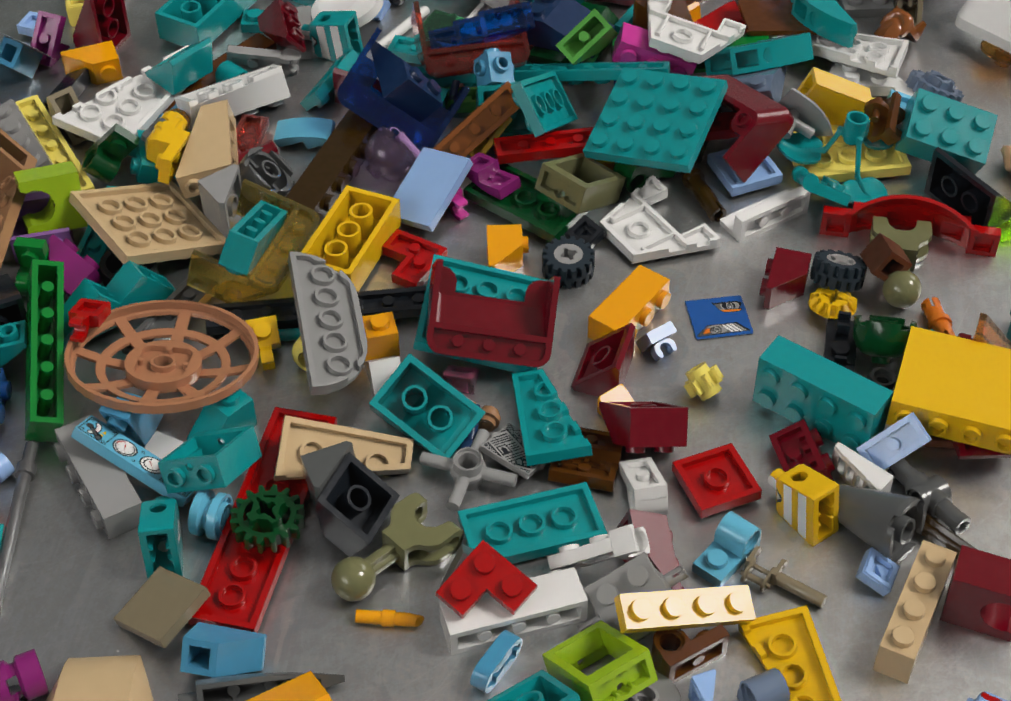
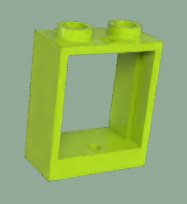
M602 620L542 654L547 672L577 692L581 701H625L658 681L649 649L625 634H621L620 631ZM608 654L615 658V660L588 676L581 672V670ZM622 683L621 688L617 690V686Z

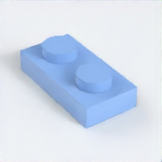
M912 412L857 447L856 450L861 456L885 470L930 442L932 438L915 413Z

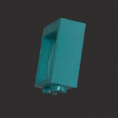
M252 425L197 432L159 461L158 465L167 494L225 488L262 457L254 426ZM223 438L225 443H222L220 439Z

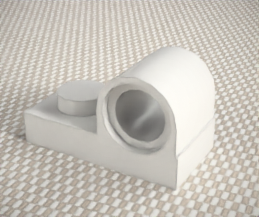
M646 457L619 461V472L627 486L629 508L664 515L668 514L667 483L652 458Z

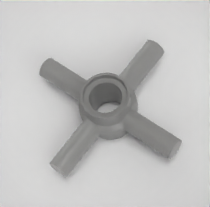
M478 429L471 447L459 449L454 454L453 459L424 451L421 453L419 464L451 472L455 485L446 503V507L451 511H458L466 491L478 489L482 485L483 480L515 487L517 483V474L486 467L482 452L480 451L481 445L490 436V433L485 429Z

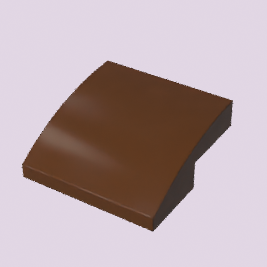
M580 427L583 437L587 438L592 446L593 455L551 462L548 481L570 485L587 482L589 488L613 492L624 446L613 444L609 432Z

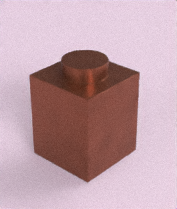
M881 233L860 253L870 272L884 282L889 278L888 275L894 271H908L913 265L901 246Z

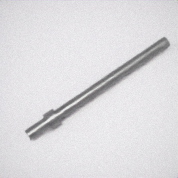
M34 441L25 443L22 460L17 463L15 470L17 481L0 548V611L29 485L36 475L37 465L35 459L39 445Z

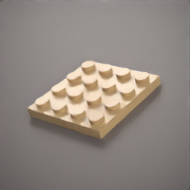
M173 181L169 185L159 182L71 191L69 202L123 265L128 261L140 265L200 256H213L222 253L226 242L225 236L189 198L185 199L181 189Z

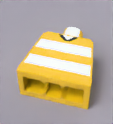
M799 464L787 472L778 468L770 474L768 484L776 490V510L778 514L809 545L814 547L838 532V483L805 464Z

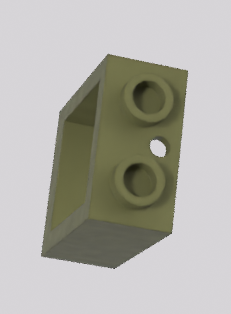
M584 153L542 163L535 189L573 212L581 214L618 203L626 177L594 159L585 158Z

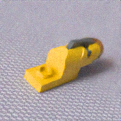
M178 108L164 112L161 117L142 133L141 138L145 142L146 158L155 163V169L159 170L158 182L168 185L177 172L190 136V132H187L190 126L189 116L185 111Z

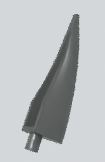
M253 673L195 680L196 692L178 694V701H246L304 673ZM313 673L324 688L345 682L344 675Z

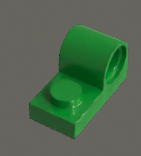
M16 237L13 244L20 264L15 279V286L22 297H27V278L32 259L49 260V248L46 239Z

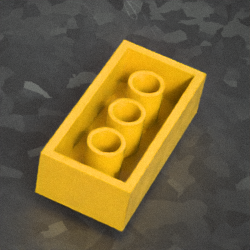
M346 185L301 252L325 259V265L338 273L342 270L350 278L356 291L359 292L382 256V245L401 226L400 199Z

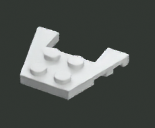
M648 0L649 47L655 48L661 53H669L680 57L686 62L702 63L741 38L747 26L724 18L718 30H714L668 14L672 0Z
M835 63L829 71L831 74L870 88L871 96H888L891 89L910 96L915 93L912 91L913 89L907 87V84L898 75L896 78H892L843 63Z
M654 175L646 179V184L641 189L637 187L631 193L629 200L625 203L621 202L599 222V226L606 231V237L632 263L720 247L721 238L705 223L682 234L677 232L650 206L668 198V188Z

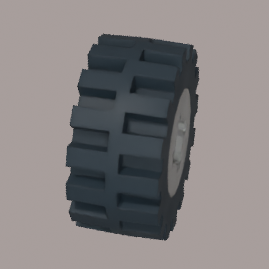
M560 236V240L552 239L551 243H547L542 251L543 277L548 280L553 276L561 277L559 288L562 286H566V289H571V286L579 288L581 283L586 285L589 279H592L595 267L594 249H591V244L589 242L584 244L585 240L582 238L575 240V236H570V239H566V236Z
M828 249V251L820 250V252L817 251L814 255L810 279L824 288L829 287L830 290L837 289L840 292H845V290L848 292L859 291L863 287L867 265L861 257L853 256L852 253H843V251H834L832 249Z

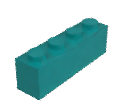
M260 200L229 230L218 264L226 267L225 269L232 274H244L247 276L277 243L288 211Z

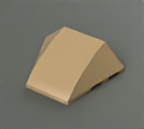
M141 655L68 658L46 701H154Z

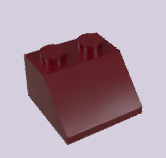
M656 401L599 402V409L613 444L625 446L626 452L645 453L646 447H654L655 452L672 453L674 452V447H687L688 407Z

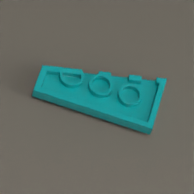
M537 369L513 373L512 379L527 466L593 455L590 442L587 438L583 437L580 426L569 415V409L559 399L557 390L544 370Z

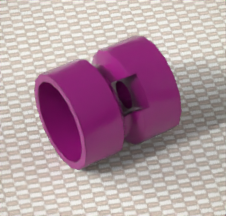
M35 649L15 655L12 663H7L4 660L0 661V701H20L22 697L30 701L49 693ZM17 676L19 684L9 686L7 680Z

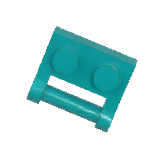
M796 166L792 170V179L801 184L805 190L844 206L848 205L852 196L844 191L846 186L840 184L839 181L825 175L821 180L813 173H809L808 169L803 166Z

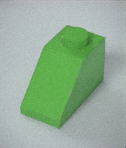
M594 8L555 46L573 65H576L598 54L618 33Z

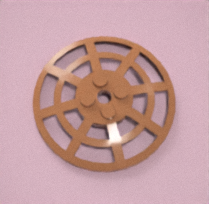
M152 300L112 309L111 314L99 328H89L87 338L83 343L69 340L64 353L65 371L68 380L78 392L102 406L139 414L178 413L216 403L242 388L253 376L259 361L258 339L253 329L244 320L220 307L188 300ZM152 316H178L175 328H158L136 332L128 322ZM191 317L210 320L231 331L219 340H216L204 333L187 329ZM113 326H117L124 336L110 344L101 354L83 348L96 335ZM162 337H163V338H167V337L171 338L170 340H157V341H152V342L144 343V340H149V339H154V338H162ZM240 338L249 351L250 363L231 367L230 355L226 347ZM184 339H189L207 347L198 351L195 347L183 341ZM129 345L133 348L127 354L125 360L112 358L117 352ZM214 354L218 355L221 361V368L202 369L203 360ZM78 357L96 363L95 373L99 383L84 384L78 379L75 372ZM106 367L125 371L126 378L109 381L106 376ZM240 375L237 379H235L225 387H222L212 392L213 390L218 388L226 380L227 377ZM200 378H215L209 385L199 391L191 386ZM135 387L146 392L141 398L120 391V389ZM99 392H108L115 397L118 396L126 400L116 399L110 396L103 395ZM180 392L184 395L170 399H157L160 393Z

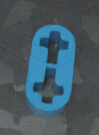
M508 630L502 631L475 666L470 678V684L484 693H490L517 658L523 644V639Z

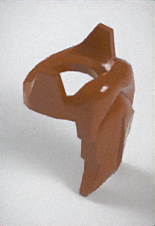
M896 6L884 15L874 35L896 39L905 38L916 43L927 24L922 20L918 25L914 26L912 15Z

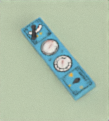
M93 415L77 425L72 432L71 437L159 494L176 499L178 506L182 508L198 492L189 491L167 494L158 462L162 459L112 427L107 426Z

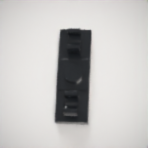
M839 311L837 319H827L823 357L854 372L857 348L853 339L854 321L850 320L851 312Z

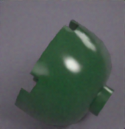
M856 315L853 322V339L857 348L863 354L872 356L871 362L890 364L891 358H900L904 355L911 326L917 327V322L912 321L910 326H906L905 319L870 315L869 320L861 321L862 315Z

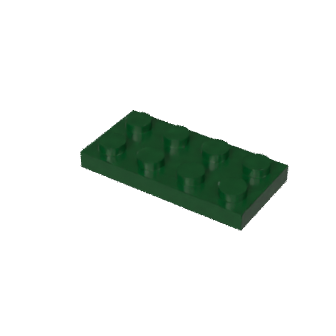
M499 164V167L503 171L518 176L521 187L502 200L488 194L473 182L463 189L464 198L514 224H522V228L549 242L554 238L560 240V236H564L577 221L588 214V211L577 214L536 190V178L508 164Z

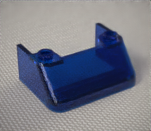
M377 27L338 88V100L344 107L395 139L400 134V131L420 151H422L423 147L432 149L469 93L470 88L467 86L462 87L448 110L441 106L422 122L403 112L384 99L380 91L372 87L378 76L374 61L366 55L382 31Z

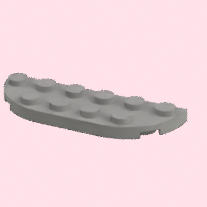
M289 251L288 264L310 395H328L352 383L361 373L365 363L368 345L358 294L350 278L342 270L338 273L325 265V259L307 253Z

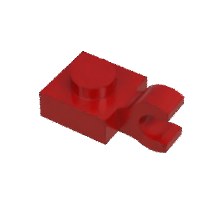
M80 298L68 312V326L74 327V332L69 338L70 341L83 343L87 338L89 328H99L111 314V302Z

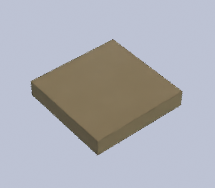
M159 566L113 619L118 626L165 649L211 594L205 586Z

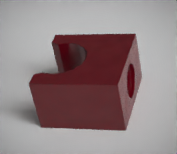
M962 545L948 586L940 621L1011 642V559Z

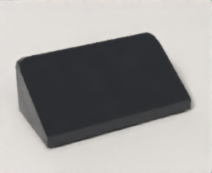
M82 68L67 74L50 95L71 86L79 98L91 83L88 68ZM45 99L43 105L47 110H49L47 101Z

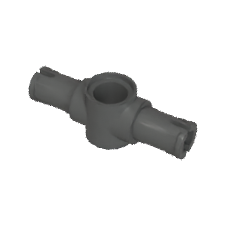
M904 458L888 467V473L893 475L905 487V495L916 497L925 503L926 513H929L933 518L943 521L956 535L964 533L969 528L971 519L952 503L951 489L943 477L936 474L928 477L925 473L916 471Z

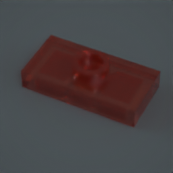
M242 115L236 127L238 149L243 152L261 145L270 125L269 117Z

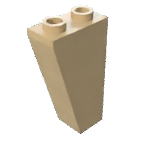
M228 100L200 106L176 172V180L185 199L200 195L198 180L230 165H239L236 119Z

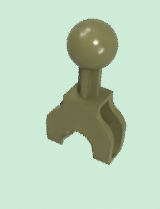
M873 216L869 243L881 233L900 245L913 264L908 271H894L888 275L889 278L883 282L882 286L883 296L890 305L896 308L910 307L918 301L922 292L921 282L912 272H914L915 264L922 262L928 256V243L932 239L931 221L917 220L915 228L902 231L893 228L889 224L887 217Z
M417 492L412 493L393 506L390 514V525L381 531V548L365 559L352 556L344 558L336 564L331 574L333 590L340 598L346 601L355 602L363 600L373 591L376 584V575L394 562L406 571L414 565L434 566L445 561L460 548L464 531L451 521L436 527L422 525L421 523L428 514L427 500Z

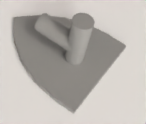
M792 88L778 102L785 106L794 118L793 125L783 137L784 139H790L793 131L801 133L809 139L813 135L833 136L831 124L822 109L795 88Z

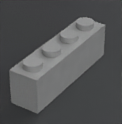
M86 416L55 429L58 443L53 446L60 462L67 461L68 465L65 468L72 484L79 483L80 488L77 490L85 507L91 505L93 510L90 511V515L97 530L103 528L109 540L138 528L142 501L122 469L71 437L74 428L89 417Z

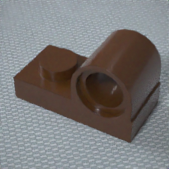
M722 624L711 630L705 629L700 631L692 640L681 629L656 631L653 636L651 654L655 670L675 683L727 655L730 634Z

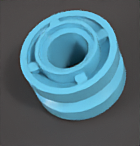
M199 490L189 510L188 530L190 534L203 536L206 533L207 538L218 541L229 517L230 510L233 508L232 496L223 492H219L215 496L213 490Z

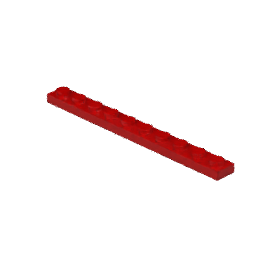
M733 111L717 113L705 141L740 137L731 128V121L736 113ZM594 127L552 131L536 138L534 134L493 138L496 159H498L499 164H511L583 153V149Z

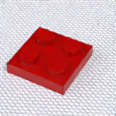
M732 443L672 462V472L701 519L761 499L762 489Z

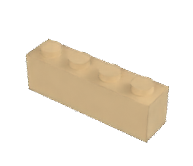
M925 540L922 541L879 645L873 666L874 671L908 684L948 582L957 552Z

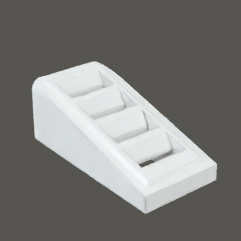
M840 442L834 446L832 461L836 468L835 472L848 485L885 492L891 491L893 475Z

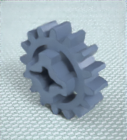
M913 69L905 82L907 87L913 89V92L921 88L959 102L964 97L962 91L956 89L957 87L954 86L955 82L952 79L934 70L924 73L921 70L916 71Z

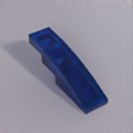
M527 1L479 11V16L453 21L454 26L428 31L433 58L437 59L484 47L535 28L531 2Z

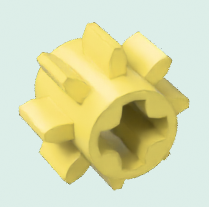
M702 362L685 373L688 381L685 382L684 388L691 398L698 395L702 401H705L722 390L719 382L723 381L722 378L724 376L716 364L709 368L706 362Z

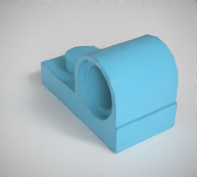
M733 511L728 512L717 526L714 541L693 562L692 572L715 587L724 586L746 562L753 549L757 545L760 546L761 529Z

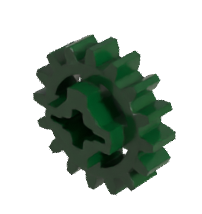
M273 484L270 490L265 491L264 486L260 485L258 493L254 494L252 491L247 490V499H236L237 508H231L230 510L232 533H235L237 543L244 541L246 550H250L255 545L258 547L260 554L264 552L266 547H270L272 552L276 553L277 545L282 544L288 548L290 547V538H300L299 529H305L304 518L306 516L304 504H300L298 494L291 496L289 488L278 492L277 485Z

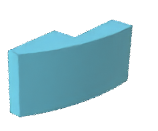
M316 117L280 120L277 122L274 142L278 147L294 145L299 142H303L307 149L323 146L334 131L336 123L331 119Z

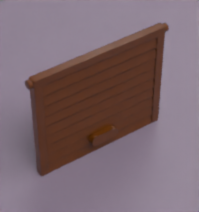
M735 0L744 25H747L746 35H795L810 32L811 35H818L791 14L793 3L790 0Z

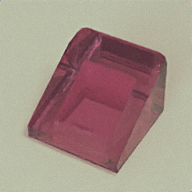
M448 365L442 378L459 392L474 395L479 369Z

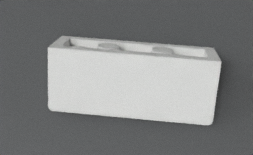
M802 186L791 191L783 190L721 218L720 225L737 242L741 243L807 213L811 192L805 190Z

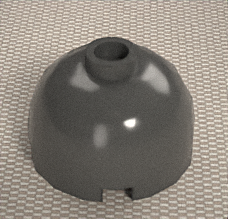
M253 147L239 163L243 193L247 198L255 202L260 200L267 203L277 202L285 197L295 185V181L292 182L290 178L293 175L292 169L276 152L271 150L268 154L261 151L264 147Z

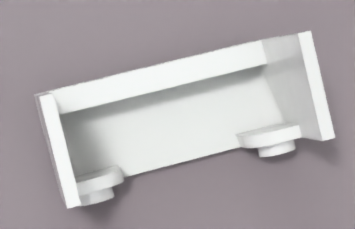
M966 0L957 14L955 26L1011 53V0Z

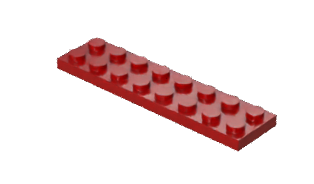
M275 407L259 443L262 457L249 467L237 498L245 500L247 499V490L255 494L259 492L258 488L260 485H263L265 491H268L275 484L277 485L278 492L289 488L291 496L298 494L300 504H304L305 510L310 498L306 479L274 481L283 419L287 415L337 425V417ZM236 500L234 502L233 508H237ZM229 514L200 583L208 589L211 595L188 621V624L195 626L198 622L258 633L294 539H289L290 547L288 548L282 544L277 545L276 553H273L270 547H266L264 552L260 554L258 547L255 545L250 550H246L244 541L236 542L235 533H232L231 514Z

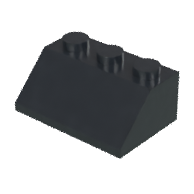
M935 148L924 193L933 200L948 205L961 215L971 216V224L1001 228V231L1008 228L1011 222V202L941 148Z

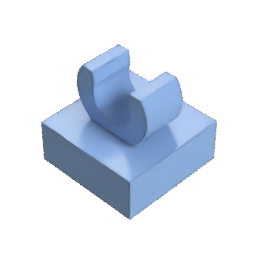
M669 321L646 333L635 343L641 352L651 348V356L654 360L658 361L664 357L660 346H664L669 354L677 350L675 342L669 338L677 330L673 323Z

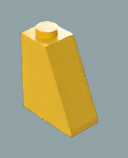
M816 67L810 70L797 89L822 109L831 125H844L846 115L850 111L864 113L866 102L872 100L870 88Z

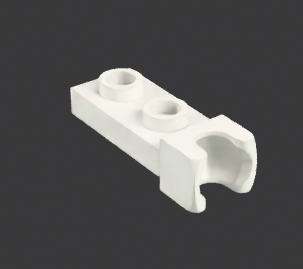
M633 524L609 530V534L591 537L589 539L590 544L580 547L579 544L562 546L559 548V553L547 558L549 568L552 571L572 567L580 569L613 558L632 560L643 552L648 555L650 554V546L645 528L638 527L634 529Z

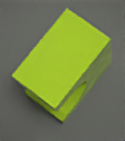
M72 161L13 172L20 193L42 191L49 195L47 206L42 211L22 216L27 234L67 227L72 230L88 226L85 219L69 202L71 191L81 190L78 171Z

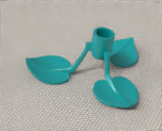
M848 112L844 127L838 126L836 133L824 147L822 141L815 135L809 139L801 133H792L790 139L782 138L777 144V148L787 159L798 164L810 165L820 162L821 154L827 153L839 136L842 135L846 144L856 145L855 180H847L843 183L846 186L844 191L852 196L849 202L852 204L854 201L865 203L872 199L888 196L887 189L881 181L873 177L862 179L860 176L863 143L866 147L873 150H886L894 145L887 146L881 139L873 143L867 139L871 120L863 112Z

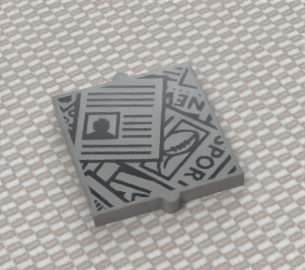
M510 423L500 431L493 432L491 438L480 447L482 453L526 480L539 469L543 470L545 464L527 466L521 430Z

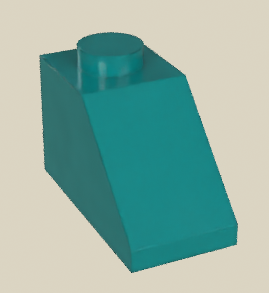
M239 389L216 403L204 406L186 440L197 432L252 425L255 427L257 419L253 399ZM221 438L220 441L225 443L224 439Z

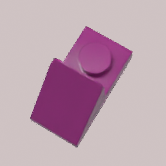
M39 10L30 46L50 56L48 57L43 54L39 64L52 67L61 58L60 52L70 48L69 45L61 43L66 17Z

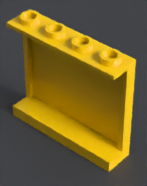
M911 326L886 424L893 425L914 412L929 435L1011 455V349Z

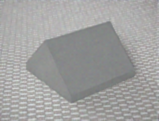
M236 164L198 180L203 214L226 239L229 230L242 219L245 211L239 165Z

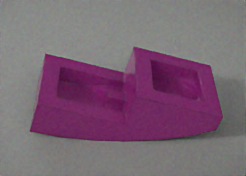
M480 152L470 158L473 166L466 177L488 194L502 200L521 187L520 178L501 170L498 159Z

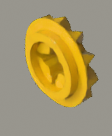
M827 287L826 289L817 288L815 292L810 293L808 301L810 309L824 318L837 319L839 311L851 312L852 316L857 311V299L851 295V292H840L837 289L830 290Z

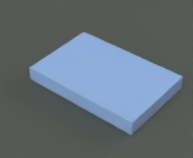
M423 147L393 196L400 199L401 223L433 232L473 166L471 159Z

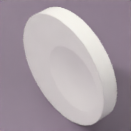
M316 0L311 9V16L314 20L322 11H356L360 28L377 16L383 6V0Z

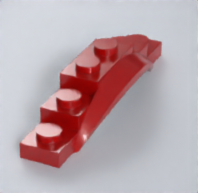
M904 194L883 196L865 203L854 201L852 209L824 205L819 232L822 235L848 238L851 232L870 230L873 216L887 217L889 224L893 228L900 230L915 228L917 220L931 221L933 236L948 240L965 248L966 254L988 257L996 256L1001 238V228L971 224V216L961 215L946 204L927 197Z

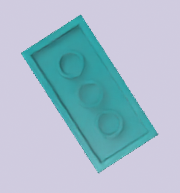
M555 70L519 81L510 86L513 91V101L519 108L521 107L526 117L524 119L525 125L531 133H534L535 138L578 119Z
M587 482L458 511V521L461 529L464 531V539L468 547L475 549L484 540L512 564L559 553V548L565 545L579 544L580 547L590 544L589 539L591 537L608 534Z

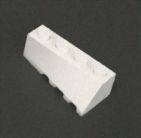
M272 64L174 97L179 114L188 122L185 129L192 131L200 106L228 100L234 116L242 113L244 116L258 113L260 107L266 105L269 108L279 106L284 103L283 99L291 96L282 66Z

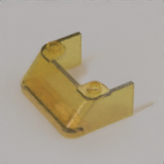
M244 179L241 185L236 214L244 217L260 200H263L288 211L283 226L251 274L247 276L228 272L225 269L226 267L218 264L219 260L194 249L191 254L186 285L225 303L253 301L276 293L290 274L288 264L289 251L301 252L319 226L320 217L318 213L309 207Z

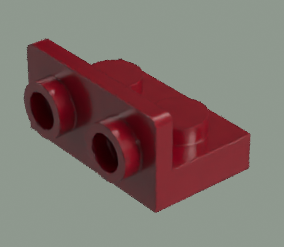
M802 419L769 435L784 472L799 464H805L834 481L831 472L835 471L836 468L828 452L822 454L820 447L825 444L817 428L810 430L806 421Z

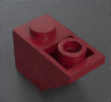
M776 247L774 259L768 258L765 275L769 276V278H763L759 295L765 296L763 309H772L804 295L812 257L811 253Z

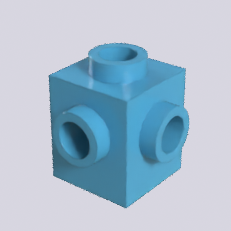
M489 48L474 59L473 71L476 75L477 86L502 84L506 81H509V83L515 82L511 52L499 51L498 48Z

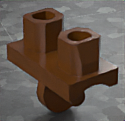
M897 91L892 93L888 99L883 100L881 97H876L865 104L864 113L871 120L867 139L872 143L881 139L889 146L901 140L902 132L896 125L905 119L906 112L900 107L902 96Z

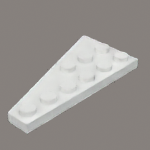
M857 33L854 37L853 47L847 48L820 35H811L813 55L892 78L897 77L909 45V40ZM770 35L769 39L790 35Z
M186 45L181 49L163 57V61L190 45ZM148 65L141 69V74L133 78L127 76L95 93L96 98L84 104L80 101L72 105V110L65 114L59 112L53 115L52 124L95 143L116 123L136 135L137 129L146 131L159 115L175 100L174 97L179 96L185 89L172 95L146 76L145 72L152 68Z

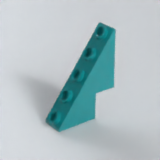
M132 261L124 263L106 287L84 278L64 303V353L70 340L69 338L74 332V327L68 326V312L80 298L111 302L112 310L133 303L166 300L176 289L164 276ZM113 326V327H111V328H109V329H107V330L101 332L100 334L96 335L94 338H96V337H98V336H100V335H102V334H104V333H106V332H108V331H110V330L116 328L117 326Z

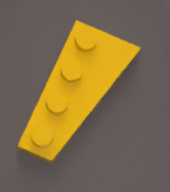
M807 605L757 617L751 623L738 624L740 633L764 669L767 671L776 668L784 676L789 687V701H842Z

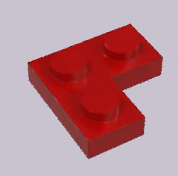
M396 229L382 245L383 255L401 262L391 274L392 283L405 288L423 286L427 282L434 254L448 257L446 247L400 229Z
M482 540L436 591V596L462 619L486 592L511 614L515 615L535 592L538 585L487 542Z

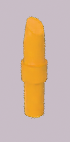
M356 609L355 623L375 624L382 627H418L424 621V616L396 612V610L383 609V611Z

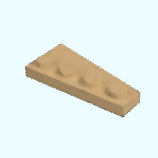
M285 415L274 481L306 479L300 456L345 441L352 442L355 457L377 476L408 474L411 469L414 439Z

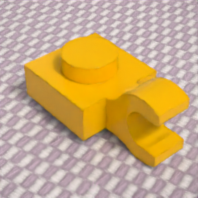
M276 315L245 320L253 329L258 339L263 371L276 369L272 349L282 348Z

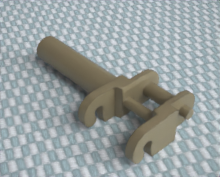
M758 545L746 559L745 568L740 571V575H742L741 582L744 583L747 579L760 586V592L762 593L766 588L770 589L771 584L773 586L777 585L820 608L824 606L828 596L782 573V569H785L787 566V560L782 559L777 567H772L770 571L757 565L756 556H759L762 550ZM755 569L767 576L763 580L752 574V571Z

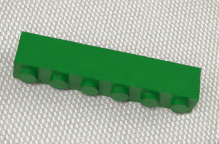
M32 259L27 278L25 441L58 442L55 429L62 427L64 424V262Z

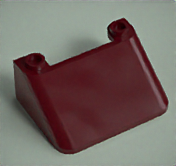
M436 259L432 264L426 335L428 347L434 353L440 355L533 368L545 365L549 361L552 352L561 277L553 276L548 281L538 280L531 283L525 291L524 302L455 292L457 283L455 273L449 267L443 266V259Z

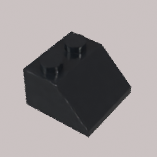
M350 452L347 453L314 502L323 535L347 556L354 555L371 543L400 495Z

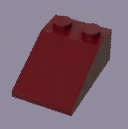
M84 0L73 33L75 48L112 40L117 51L131 36L124 0Z

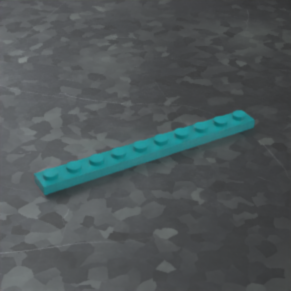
M670 61L578 63L576 65L572 63L513 64L515 82L555 70L560 81H568V84L571 85L582 84L584 81H594L596 84L610 83V80L618 79L623 67L670 73ZM474 65L418 67L426 78L435 80L440 87H450L453 80H460V83H463L466 87L477 86L476 75L473 71Z

